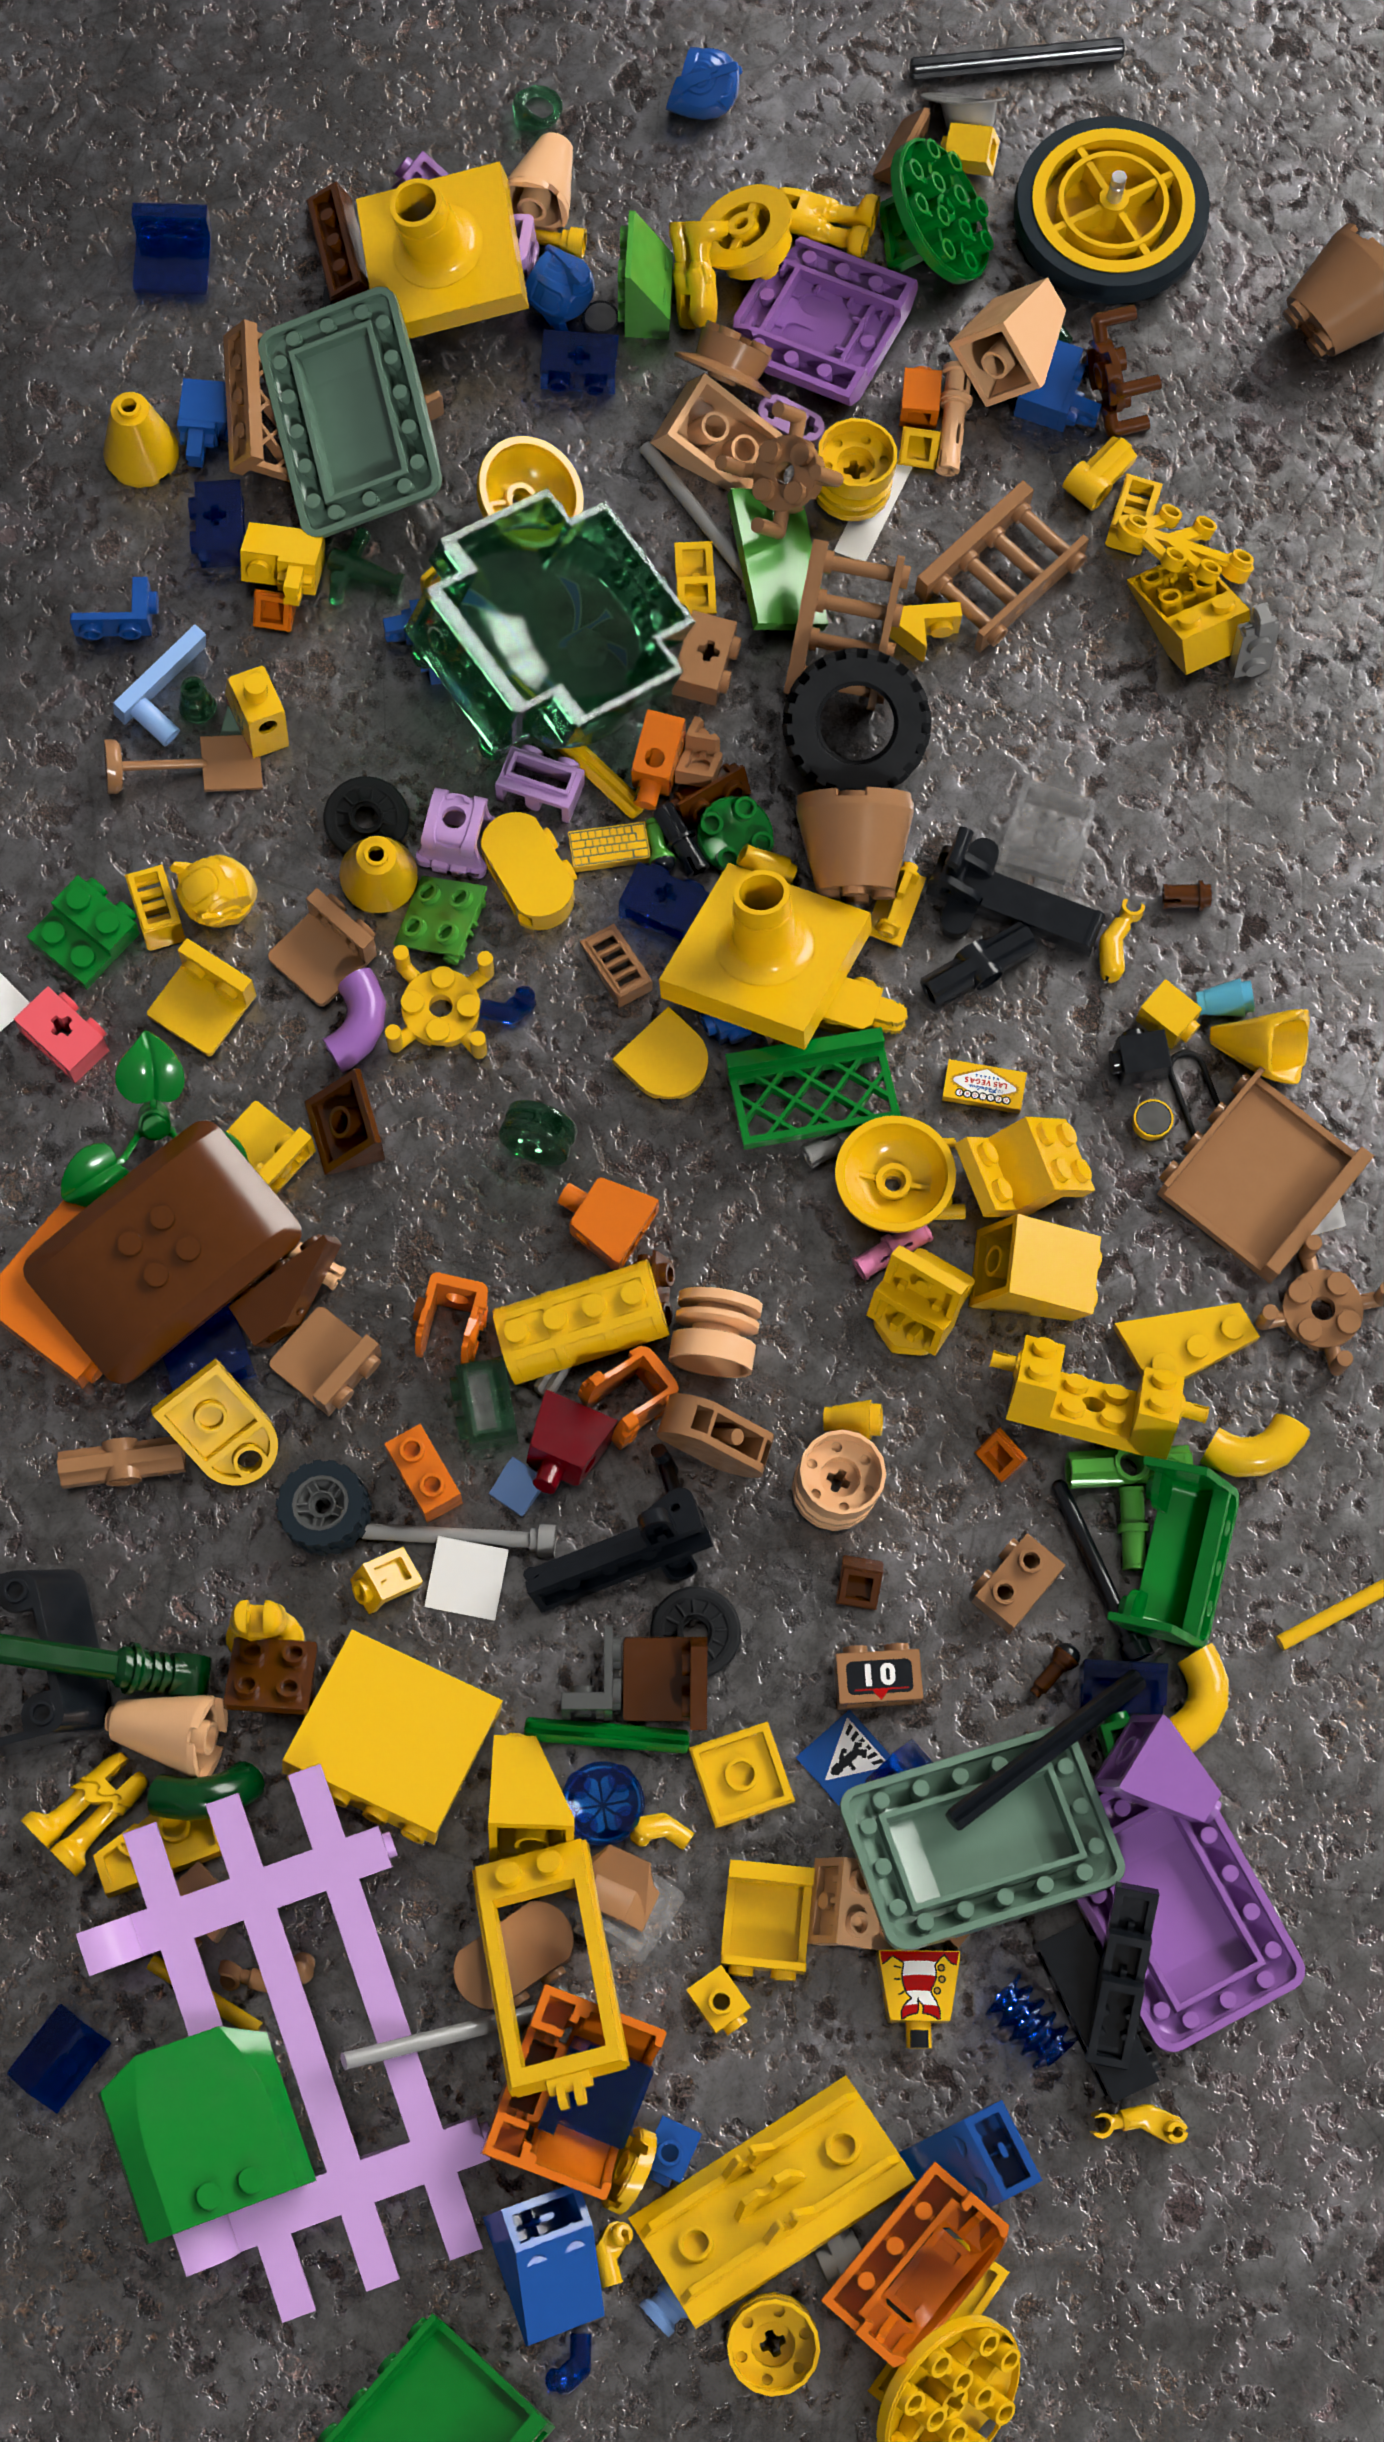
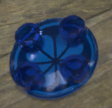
M607 1761L587 1764L573 1772L568 1777L562 1793L575 1818L574 1835L582 1840L586 1839L590 1844L608 1845L626 1839L638 1825L640 1816L644 1814L645 1797L642 1786L632 1771L622 1764Z

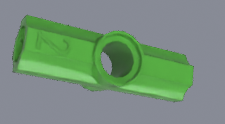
M1188 1445L1171 1446L1167 1460L1193 1465V1457ZM1118 1449L1074 1451L1065 1454V1479L1069 1489L1113 1486L1119 1488L1147 1485L1149 1477L1154 1475L1155 1472L1143 1464L1144 1456ZM1121 1459L1131 1460L1136 1465L1137 1475L1125 1473L1120 1465Z

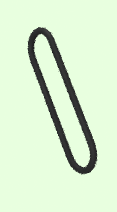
M1180 1050L1171 1056L1172 1066L1177 1058L1181 1056H1190L1198 1061L1215 1107H1217L1220 1101L1203 1058L1190 1050ZM1172 1067L1169 1078L1192 1137L1196 1130Z

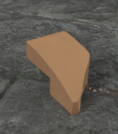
M694 716L685 735V750L675 769V783L703 788L717 779L723 763V754L720 752V738L715 733L710 735L704 728V721L700 717Z

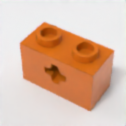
M421 1423L384 1443L390 1460L426 1523L463 1504L460 1491Z

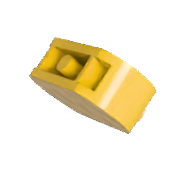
M510 812L496 817L485 828L481 838L482 859L487 864L488 872L521 926L532 930L554 928L564 922L573 909L575 900L574 881L577 880V875L567 859L561 861L555 851L558 848L557 841L548 827L542 829L537 819L532 815L522 812Z

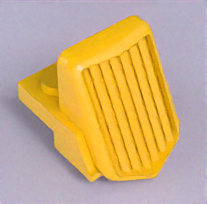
M899 1244L891 1254L883 1280L874 1290L866 1316L874 1320L875 1329L892 1353L920 1356L930 1353L936 1356L955 1326L960 1309L974 1286V1278L926 1249L919 1248L912 1252Z

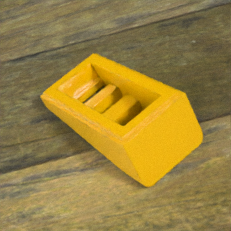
M1126 474L1105 541L1107 547L1134 555L1142 553L1143 547L1139 549L1130 548L1118 540L1116 537V524L1122 515L1136 513L1145 518L1153 516L1162 483ZM1133 492L1146 497H1150V500L1130 495L1128 493Z
M163 865L126 874L125 879L147 949L152 951L183 942L185 940L184 931ZM160 882L159 887L151 888L141 892H138L137 890L139 888ZM164 897V899L142 905V903ZM169 911V913L147 919V917Z

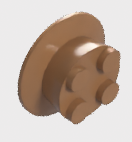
M707 320L705 326H702L696 352L674 353L675 357L708 372L707 375L732 387L737 385L767 399L772 397L758 380L772 359L771 354L774 349L755 340L752 341L743 337L741 333Z

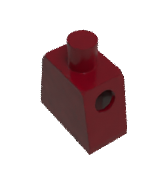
M546 1389L526 1460L528 1466L538 1470L533 1479V1485L538 1490L547 1494L555 1493L561 1480L573 1486H579L612 1443L611 1438L618 1420Z

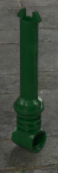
M0 1633V1664L111 1680L115 1687L120 1688L122 1693L131 1695L134 1691L142 1690L149 1693L152 1691L156 1694L163 1693L166 1697L208 1695L212 1658L205 1655L193 1653H171L169 1655L166 1652L159 1653L153 1650L149 1652V1650L143 1649L139 1643L131 1642L128 1647L122 1646L117 1651Z

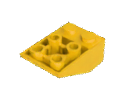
M1186 564L1177 573L1165 569L1162 565H1158L1127 579V585L1167 655L1185 675L1230 656L1238 624L1246 623L1250 620V609L1220 577H1218L1215 584H1206L1199 580L1195 572Z

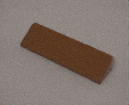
M336 181L306 200L330 301L333 304L370 289L363 242L352 199Z

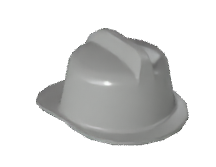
M929 92L920 94L923 99L941 103L948 129L950 122L993 127L996 118L997 102L1006 100V98L982 99L951 93Z

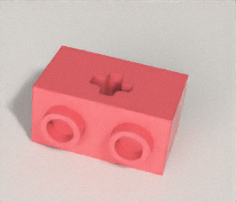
M47 986L14 1018V1021L19 1031L65 1075L76 1083L109 1052L104 1039L107 1033L93 1018L90 1017L85 1021L76 1012L79 1009L77 1004L65 992L62 991L57 995ZM61 1029L65 1030L66 1032L71 1031V1033L68 1036H66L62 1032L58 1034V1032Z

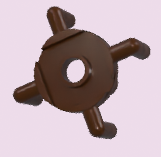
M1134 304L1096 313L1092 316L1093 340H1090L1088 344L1093 348L1087 349L1086 355L1081 360L1082 364L1087 365L1085 370L1088 371L1092 391L1099 390L1102 400L1096 402L1102 404L1100 412L1103 414L1105 434L1109 438L1149 430L1150 420L1147 414L1119 421L1118 412H1122L1124 408L1131 406L1132 396L1162 388L1161 379L1158 374L1124 382L1122 371L1127 370L1124 346L1114 348L1112 340L1108 338V326L1137 320V311Z

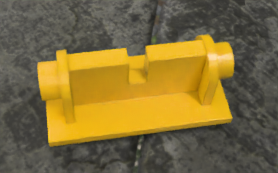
M911 862L903 863L895 889V899L876 901L871 914L872 932L869 936L900 948L902 947L926 881V877L919 875L917 872L918 866Z

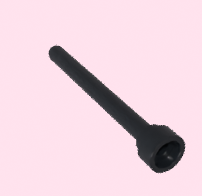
M1057 1479L1052 1484V1491L1108 1612L1118 1613L1121 1600L1067 1482ZM1114 1623L1121 1638L1117 1641L1120 1646L1117 1652L1124 1666L1139 1662L1154 1653L1148 1637H1143L1140 1633L1126 1630Z

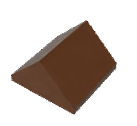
M360 1069L351 1070L304 1101L325 1175H332L385 1160L382 1142Z

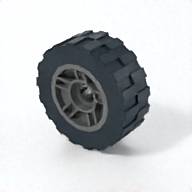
M319 1459L313 1460V1463H305L299 1466L298 1470L294 1473L291 1472L287 1476V1481L279 1489V1498H276V1507L278 1508V1513L276 1514L278 1521L283 1526L281 1528L295 1545L301 1546L305 1552L310 1554L318 1553L319 1556H327V1554L334 1553L336 1555L342 1553V1550L348 1547L350 1549L360 1537H363L366 1532L365 1528L371 1521L370 1510H372V1502L368 1498L367 1488L345 1464L340 1465L334 1460L322 1461ZM323 1503L324 1505H331L328 1512L321 1514L318 1507L319 1504Z

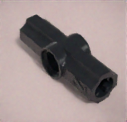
M1020 921L986 941L979 939L968 944L954 956L953 960L920 979L925 996L931 1005H934L938 1010L973 989L981 991L991 986L1003 976L1004 971L1037 953L1038 946L1034 935L1028 926H1025Z

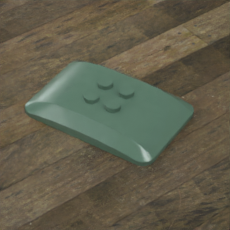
M385 287L369 289L275 326L262 335L258 344L259 355L300 525L305 533L313 537L326 538L425 501L436 495L442 484V473L436 444L401 308L396 295Z
M1049 1727L856 1785L845 1792L839 1805L840 1815L883 1935L889 1945L900 1951H912L1035 1914L1104 1891L1115 1886L1116 1881L1120 1882L1125 1872L1124 1858L1078 1741L959 1831L954 1829L945 1816L948 1809L1055 1727Z

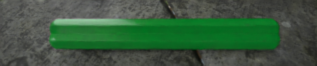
M538 1717L526 1718L524 1735L536 1736L539 1742L683 1754L687 1753L689 1749L690 1734L689 1731L684 1729Z

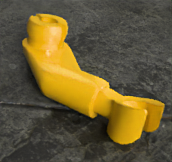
M1124 899L1119 911L1120 917L1115 918L1100 937V976L1103 980L1108 976L1107 983H1115L1125 971L1123 939L1131 929L1130 924L1141 920L1145 910V905L1142 903L1140 909L1133 912L1126 907L1128 899Z
M1141 2104L1118 2111V2114L1113 2115L1101 2110H1095L1091 2114L1092 2117H1104L1106 2119L1104 2130L1099 2132L1090 2131L1092 2135L1098 2138H1107L1116 2129L1128 2131L1139 2128L1170 2144L1182 2143L1188 2136V2132H1186L1188 2127L1180 2117L1151 2104Z

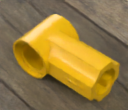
M1112 436L1088 462L1081 461L1071 470L1064 480L1062 488L1090 511H1093L1109 495L1113 484L1136 462L1137 454L1132 449V445L1124 438Z

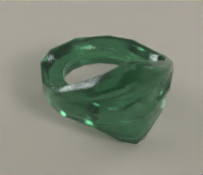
M533 85L520 90L515 95L512 104L515 125L520 131L550 128L558 121L563 111L561 98L556 91L546 86ZM542 97L550 101L554 111L546 118H540L529 110L525 104L531 98Z

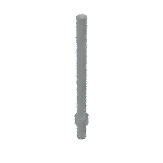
M651 441L645 442L639 449L640 453L707 538L712 541L714 547L742 581L741 587L746 592L738 551L657 448L650 443Z
M584 1992L573 1994L587 2000ZM538 1999L533 2000L532 2005L515 2009L518 2026L529 2024ZM494 2014L342 2052L341 2063L344 2070L498 2032L496 2016Z

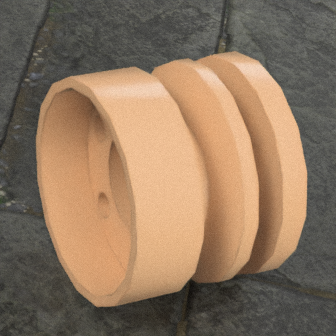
M688 1287L680 1290L678 1305L681 1308L676 1310L675 1321L687 1328L673 1331L668 1361L678 1368L701 1375L723 1378H741L751 1375L756 1345L744 1337L758 1334L760 1323L756 1320L761 1318L763 1304L747 1294L728 1289Z
M848 1430L824 1433L811 1442L795 1470L791 1486L794 1504L803 1518L818 1528L831 1531L852 1528L866 1518L883 1491L886 1479L884 1458L875 1444L860 1433ZM834 1479L841 1481L838 1492L830 1489Z

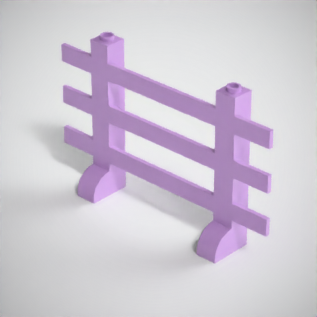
M321 1764L288 1775L312 1850L263 1867L239 1793L205 1804L230 1879L181 1896L157 1822L123 1833V1837L147 1909L76 1934L89 1976L161 1950L188 2036H192L217 2026L224 2027L195 1938L244 1920L326 2169L314 2173L317 2181L192 2227L173 2235L186 2277L218 2265L242 2251L257 2246L282 2323L316 2311L291 2233L341 2215L366 2292L400 2279L375 2202L423 2184L425 2185L449 2260L483 2249L458 2172L490 2160V2157L480 2154L490 2129L488 2121L479 2124L477 2115L474 2114L442 2126L418 2052L383 2061L409 2139L359 2157L277 1908L326 1891L377 2044L410 2036L412 2034L360 1882V1878L393 1867L390 1858L398 1856L390 1831L382 1834L380 1826L345 1837Z

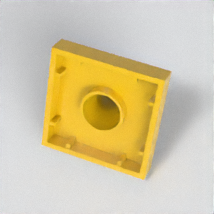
M500 161L430 180L424 178L410 179L400 184L396 189L356 199L369 288L385 287L396 295L409 339L529 309L508 178Z
M728 863L659 978L661 998L805 1050L872 932L871 912L788 884L785 878L774 871H751Z

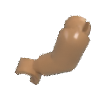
M299 1952L294 1956V1960L302 1985H304L313 1978L316 1962L311 1954ZM230 1960L220 1961L218 1973L221 1975L219 1982L223 1989L233 1991L240 1984L248 1985L247 1989L267 1993L260 1969L252 1968L251 1971L242 1969Z

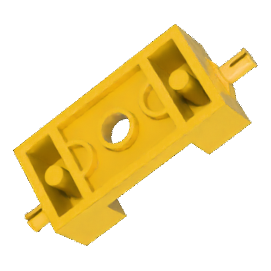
M1026 1335L1022 1350L1017 1356L993 1350L989 1367L1013 1372L1014 1379L1006 1420L1141 1456L1167 1460L1181 1418L1195 1420L1203 1424L1206 1423L1208 1418L1209 1406L1206 1407L1186 1401L1183 1394L1185 1376L1174 1374L1167 1369H1154L1145 1366L1136 1392L1118 1384H1106L1087 1379L1080 1374L1061 1372L1066 1345L1056 1343L1045 1337L1037 1338Z

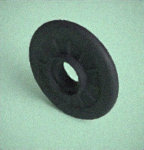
M361 776L343 782L331 793L324 808L323 822L330 842L345 855L355 843L371 836L389 837L402 843L408 830L409 811L403 796L392 784L377 777ZM364 808L373 810L378 817L376 824L371 828L359 827L355 822V816L359 810Z
M685 1587L674 1591L659 1604L652 1617L650 1637H684V1627L688 1622L693 1620L703 1622L708 1630L707 1676L721 1671L734 1658L741 1640L740 1620L733 1605L722 1594L706 1587Z

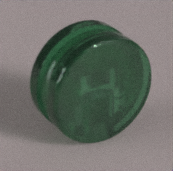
M517 1100L511 1103L506 1112V1118L498 1132L501 1143L512 1153L533 1163L547 1166H557L565 1163L578 1135L577 1126L572 1119L560 1110L541 1102Z

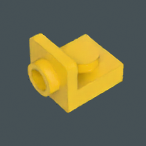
M401 1547L362 1564L352 1576L350 1582L355 1599L365 1607L368 1614L377 1612L385 1602L417 1589L423 1583V1580L405 1548Z

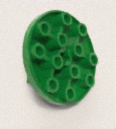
M914 138L901 145L894 153L891 163L893 196L880 202L879 209L881 227L885 237L884 247L888 269L900 273L925 261L935 273L951 283L965 284L976 279L984 272L988 263L989 251L994 248V242L988 232L985 219L989 215L986 202L982 197L977 196L970 180L962 169L959 156L954 151L947 152L932 138ZM979 221L983 230L976 233L977 222Z

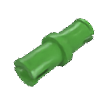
M1143 1486L1119 1487L1121 1524H1117V1534H1121L1122 1570L1143 1571L1147 1557L1146 1533H1150V1524L1145 1523V1488Z

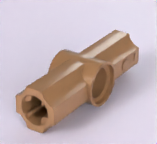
M172 1436L141 1441L132 1437L115 1438L102 1442V1446L58 1452L57 1458L58 1475L63 1489L105 1483L107 1486H128L141 1482L142 1478L186 1472L185 1451Z

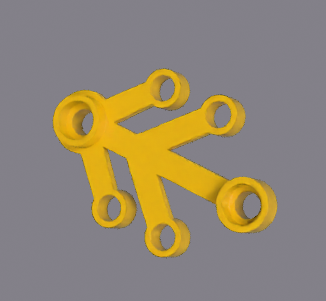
M1163 504L1158 514L1145 518L1142 515L1132 513L1120 516L1117 521L1116 537L1121 543L1134 549L1144 546L1160 560L1161 565L1171 572H1180L1184 564H1186L1195 572L1197 578L1206 584H1215L1220 574L1231 582L1244 584L1254 569L1252 555L1242 549H1235L1227 554L1194 543L1198 540H1210L1217 528L1216 523L1206 516H1198L1191 527L1171 533L1159 531V529L1164 527L1175 529L1182 518V512L1171 504Z

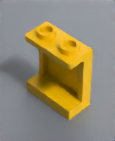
M730 1859L719 1966L728 1967V1975L753 1977L754 1970L771 1971L770 1979L796 1981V1974H805L815 1868Z

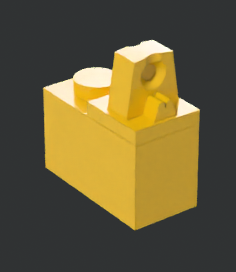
M249 522L240 550L241 581L276 585L278 591H283L285 594L283 598L284 605L299 606L303 594L316 596L325 564V538L310 536L300 528Z

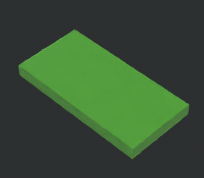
M731 488L727 494L753 630H796L812 549L805 509L799 513L789 514L785 537L779 540L755 533L751 529V522L756 517L773 522L774 510L767 508L753 496L752 489ZM825 609L823 613H815L813 627L824 631L828 626Z

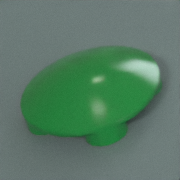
M729 796L718 799L705 809L698 822L697 841L699 848L706 860L721 871H724L728 863L737 865V857L746 844L766 851H771L774 847L773 829L767 814L754 799L748 796Z

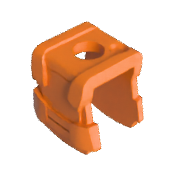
M435 1272L430 1276L425 1294L426 1297H418L414 1310L413 1320L418 1321L415 1332L416 1357L423 1358L426 1351L437 1305L471 1313L461 1346V1367L468 1369L469 1364L475 1361L480 1343L477 1340L479 1331H483L487 1326L488 1288L482 1282Z

